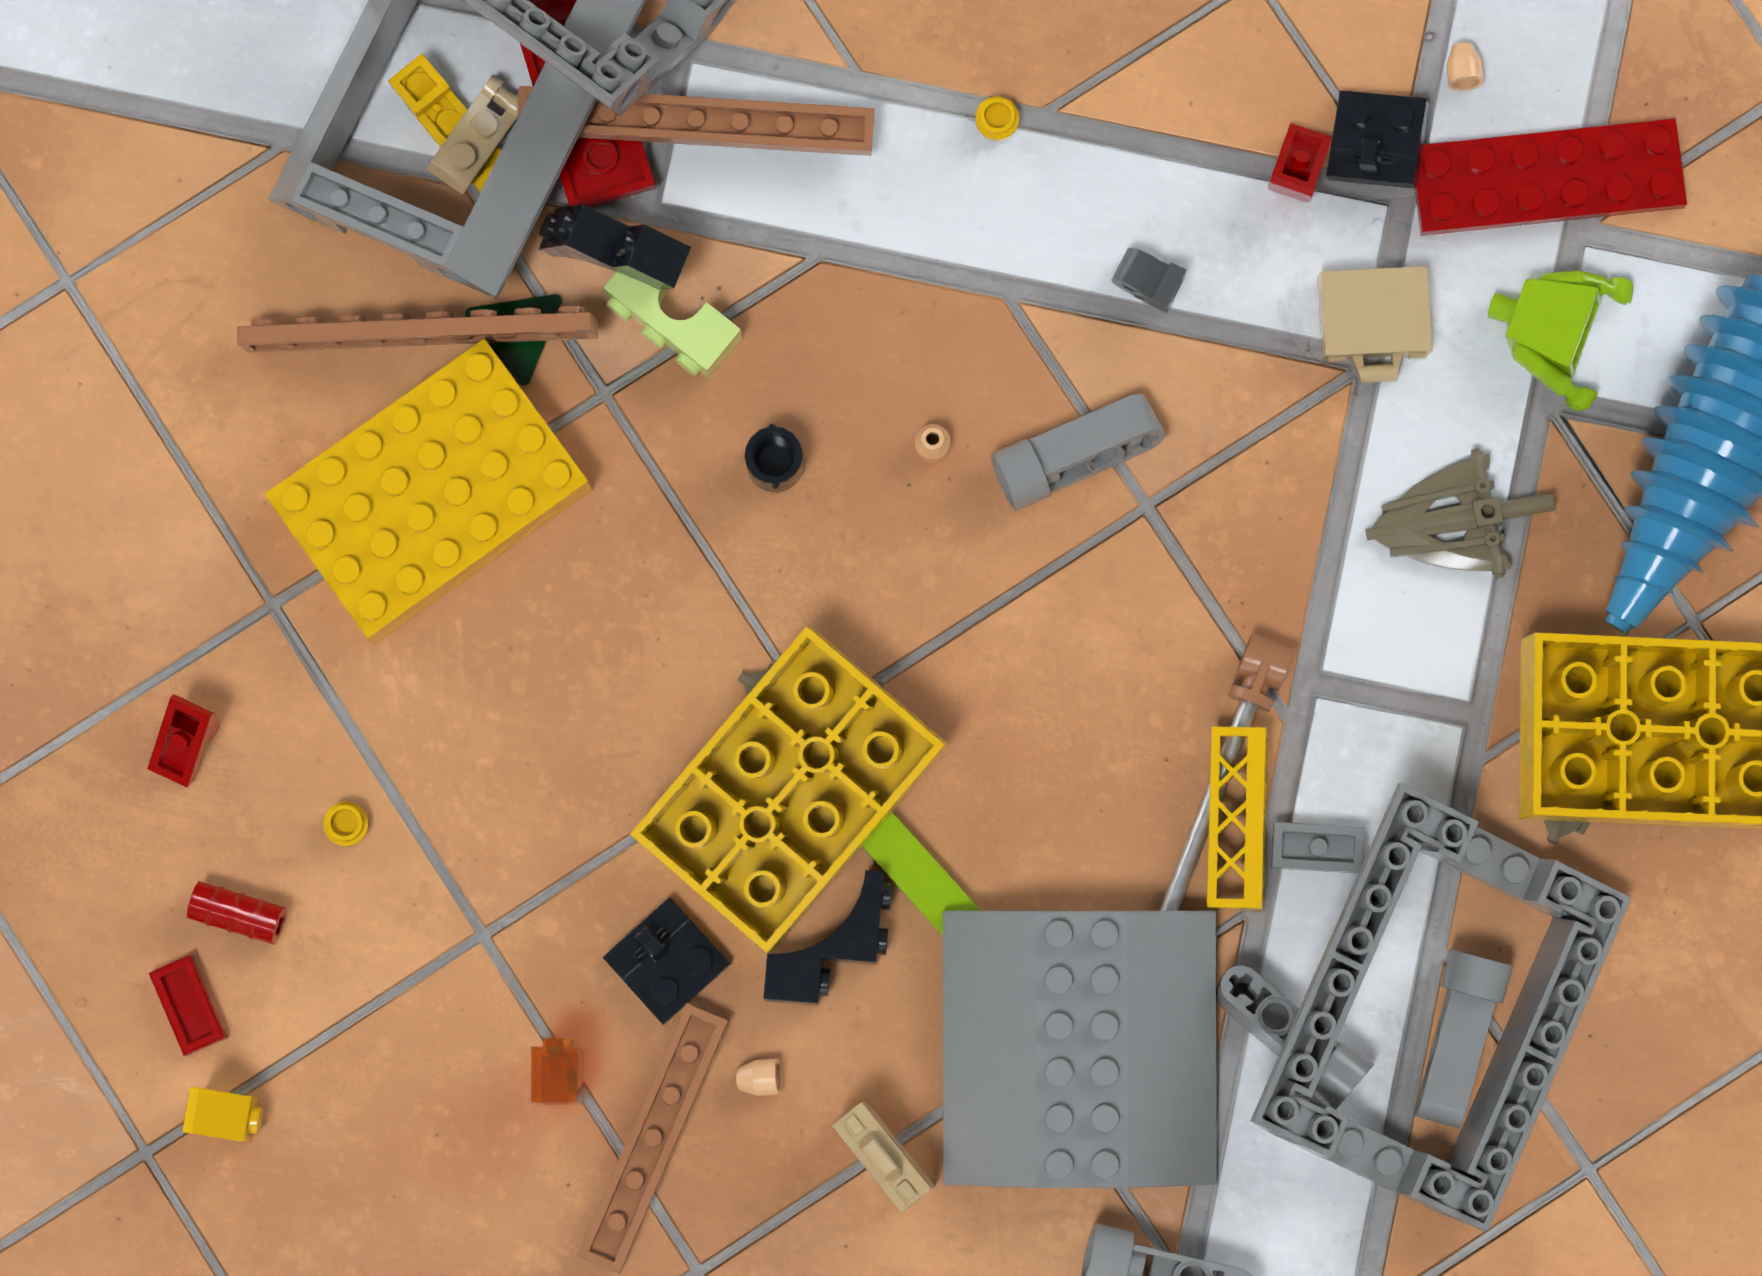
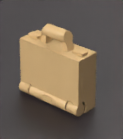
M1428 266L1321 271L1319 273L1317 288L1322 360H1328V363L1346 362L1347 359H1352L1356 374L1361 383L1390 382L1397 380L1402 357L1408 356V359H1423L1433 351ZM1391 357V364L1364 365V358Z
M867 1101L860 1102L832 1125L901 1213L935 1187Z

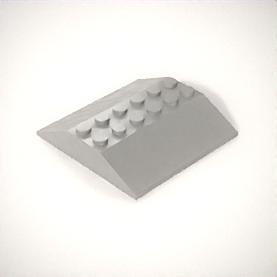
M943 911V1185L1024 1188H1138L1217 1185L1216 911Z

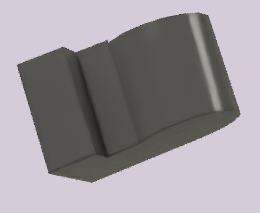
M1128 248L1111 281L1120 289L1134 295L1135 298L1167 313L1184 281L1187 269L1174 263L1169 265L1141 250Z

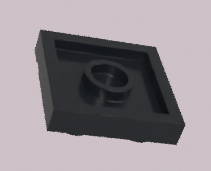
M1340 90L1326 173L1327 178L1331 181L1416 189L1430 104L1427 98Z
M671 897L664 901L602 957L662 1025L670 1021L685 1007L686 1003L691 1002L731 965Z

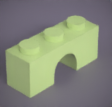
M618 272L603 287L605 295L609 299L606 306L624 321H627L630 317L644 327L640 333L659 349L666 344L678 354L675 361L693 376H696L700 371L709 379L742 340L741 329L707 302L693 317L686 320H675L666 316L661 310V301L669 289L658 290Z

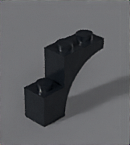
M584 204L555 209L554 213L550 212L545 217L539 231V236L543 238L538 249L553 257H567L592 263L634 278L658 290L675 288L691 249L690 246L645 224L629 227Z
M865 870L864 883L856 905L846 920L824 940L805 949L790 953L767 954L763 997L765 1002L819 1006L820 996L829 995L830 969L822 968L823 961L877 965V955H886L888 928H880L881 910H890L892 883L883 882V871Z

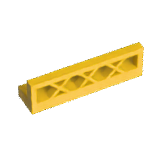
M1211 727L1207 908L1245 909L1246 912H1264L1269 736L1266 727ZM1221 737L1248 738L1247 756L1234 768L1221 756ZM1222 764L1229 773L1220 781ZM1246 765L1247 781L1238 774ZM1235 777L1246 789V801L1231 813L1220 802V789ZM1219 809L1228 816L1220 826ZM1246 810L1244 827L1237 817ZM1233 822L1245 834V846L1234 857L1230 858L1219 847V834ZM1218 853L1227 862L1219 871ZM1245 855L1243 872L1235 863ZM1231 867L1244 879V899L1217 898L1218 880Z

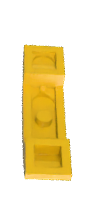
M421 53L391 77L388 83L441 148L467 109L451 91L446 81ZM498 146L471 183L479 194L501 152Z

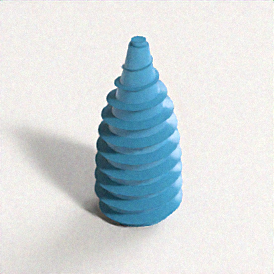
M1747 275L1741 287L1724 285L1716 289V295L1727 312L1725 316L1703 315L1700 317V325L1711 339L1708 346H1684L1685 356L1695 367L1693 375H1671L1668 377L1669 384L1680 397L1678 407L1660 405L1654 408L1655 415L1667 429L1665 437H1645L1641 439L1642 446L1654 459L1652 471L1631 472L1633 481L1643 491L1640 505L1624 507L1625 513L1634 524L1630 540L1621 543L1625 556L1619 575L1614 579L1616 584L1605 610L1608 613L1605 622L1624 634L1628 635L1632 628L1637 629L1668 593L1674 594L1673 588L1692 570L1704 573L1699 562L1713 549L1719 548L1733 552L1725 535L1736 525L1742 524L1759 528L1749 509L1762 498V276Z

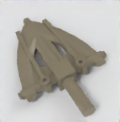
M1480 448L1471 450L1469 459L1448 466L1429 476L1411 488L1396 502L1381 505L1383 515L1372 528L1365 529L1367 540L1374 539L1390 549V557L1407 556L1423 563L1449 569L1491 571L1495 579L1504 577V574H1506L1505 570L1511 569L1507 556L1502 555L1500 543L1504 542L1505 539L1504 534H1498L1497 527L1503 525L1504 519L1555 511V501L1553 493L1500 502L1499 496L1491 498L1490 490L1494 489L1495 486L1494 481L1488 480L1486 469L1490 468V453L1483 455V451H1480ZM1456 497L1462 504L1426 512L1436 500ZM1467 531L1463 541L1444 543L1431 537L1432 535Z

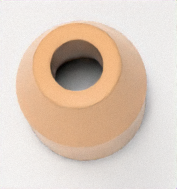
M1468 42L1453 45L1446 64L1449 88L1467 91L1483 85L1482 60L1474 45Z
M926 425L916 434L915 451L919 458L925 462H940L945 459L950 451V436L940 425ZM934 434L938 436L939 442L936 445H930L927 443L926 438Z
M779 1059L754 1060L737 1068L736 1083L738 1090L754 1096L780 1095L782 1091V1071Z

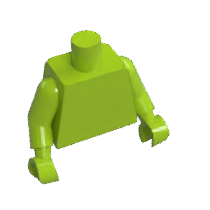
M1581 270L1544 273L1538 279H1526L1519 299L1496 292L1489 306L1488 318L1509 324L1505 337L1508 346L1512 348L1511 355L1518 364L1558 396H1566L1564 404L1574 411L1586 410L1591 407L1598 393L1589 388L1575 386L1572 383L1573 377L1600 306V296L1607 295L1623 305H1627V302L1631 304L1633 284L1627 278L1612 277L1608 281L1605 276Z

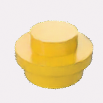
M994 96L987 98L977 108L975 115L976 127L989 140H1005L1011 137L1018 128V109L1012 101L1005 97Z
M349 801L339 802L331 806L323 820V829L328 839L334 844L343 847H350L361 842L369 828L366 812L356 803Z

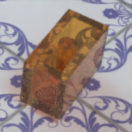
M543 1038V1047H531V1103L537 1105H584V1050L574 1047V1040H570V1038Z

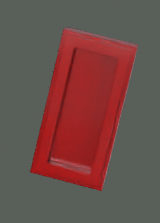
M188 955L149 973L183 1056L187 1057L227 1039V1035L193 955Z

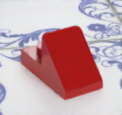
M1290 123L1267 189L1309 203L1332 137Z
M173 694L169 699L147 769L188 788L195 779L206 744L219 729L215 713Z

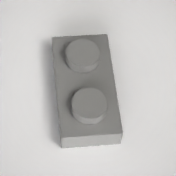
M1274 822L1271 869L1359 874L1364 860L1365 827Z

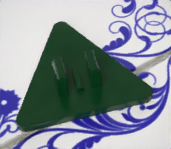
M552 294L471 307L465 311V317H470V312L473 310L482 309L497 311V316L514 315V310L518 308H537L541 310V314L558 313L562 300L559 295ZM546 341L488 344L521 385L526 386L532 379Z

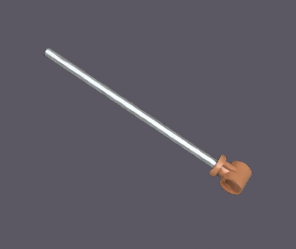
M1255 633L1251 634L1236 671L1237 675L1244 677L1241 686L1232 685L1228 694L1230 698L1240 702L1230 727H1250L1256 709L1270 712L1274 700L1267 697L1269 688L1277 691L1280 689L1294 654L1293 648ZM1226 737L1221 749V756L1232 768L1235 766L1245 738ZM1222 764L1220 781L1229 773ZM1210 780L1159 911H1179L1209 833ZM1227 784L1222 789H1220V802L1222 800Z

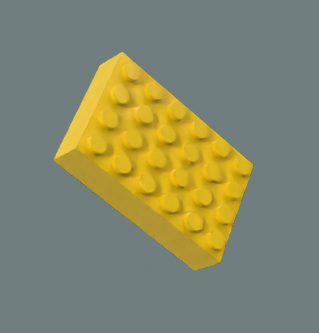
M484 338L264 495L363 634L374 646L588 494L592 489L581 470Z
M806 626L633 829L630 835L762 950L770 953L786 938L946 750L949 744L814 628Z
M1533 633L1521 639L1519 820L1762 829V643Z

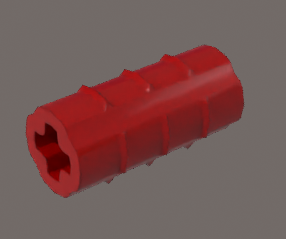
M198 881L188 904L187 918L204 923L207 926L227 930L229 933H237L253 940L256 939L275 945L285 922L287 908L263 899L260 900L247 896L245 893H237L224 889V887Z

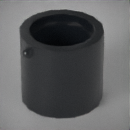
M770 424L767 428L760 429L751 436L746 445L744 457L749 477L754 484L765 491L776 493L788 490L794 486L803 474L804 467L801 444L795 435L785 428Z

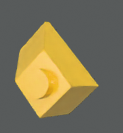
M190 1086L182 1132L250 1143L251 1135H258L260 1131L263 1108L257 1107V1097Z

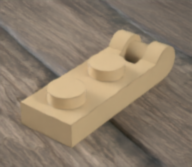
M495 75L489 78L426 168V170L462 195L517 119L519 92L516 95L502 86L504 82ZM491 101L505 109L502 116L487 107Z

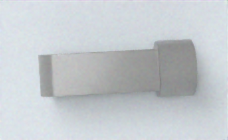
M1133 394L1029 440L1024 439L990 454V458L1000 486L1012 509L1016 512L1050 497L1053 492L1155 448L1164 439L1165 432L1146 396L1143 394Z
M1454 949L1450 950L1441 987L1447 988L1419 1092L1415 1117L1461 1128L1495 1003H1503L1512 965Z
M1243 965L1230 968L1225 972L1217 986L1216 999L1218 1004L1273 1053L1279 1056L1299 1008L1252 968ZM1242 982L1247 987L1245 993L1237 998L1232 996L1230 992L1233 986H1237ZM1260 996L1263 1000L1252 1014L1249 1008ZM1266 1010L1278 1011L1284 1018V1028L1280 1030L1268 1028L1263 1022L1262 1013ZM1346 1039L1341 1044L1336 1041L1313 1096L1323 1105L1336 1110L1375 1064Z
M1094 1223L1081 1271V1276H1142L1146 1254L1153 1255L1149 1276H1180L1182 1270L1188 1266H1197L1202 1276H1214L1213 1270H1218L1215 1276H1253L1238 1267L1135 1244L1134 1232Z

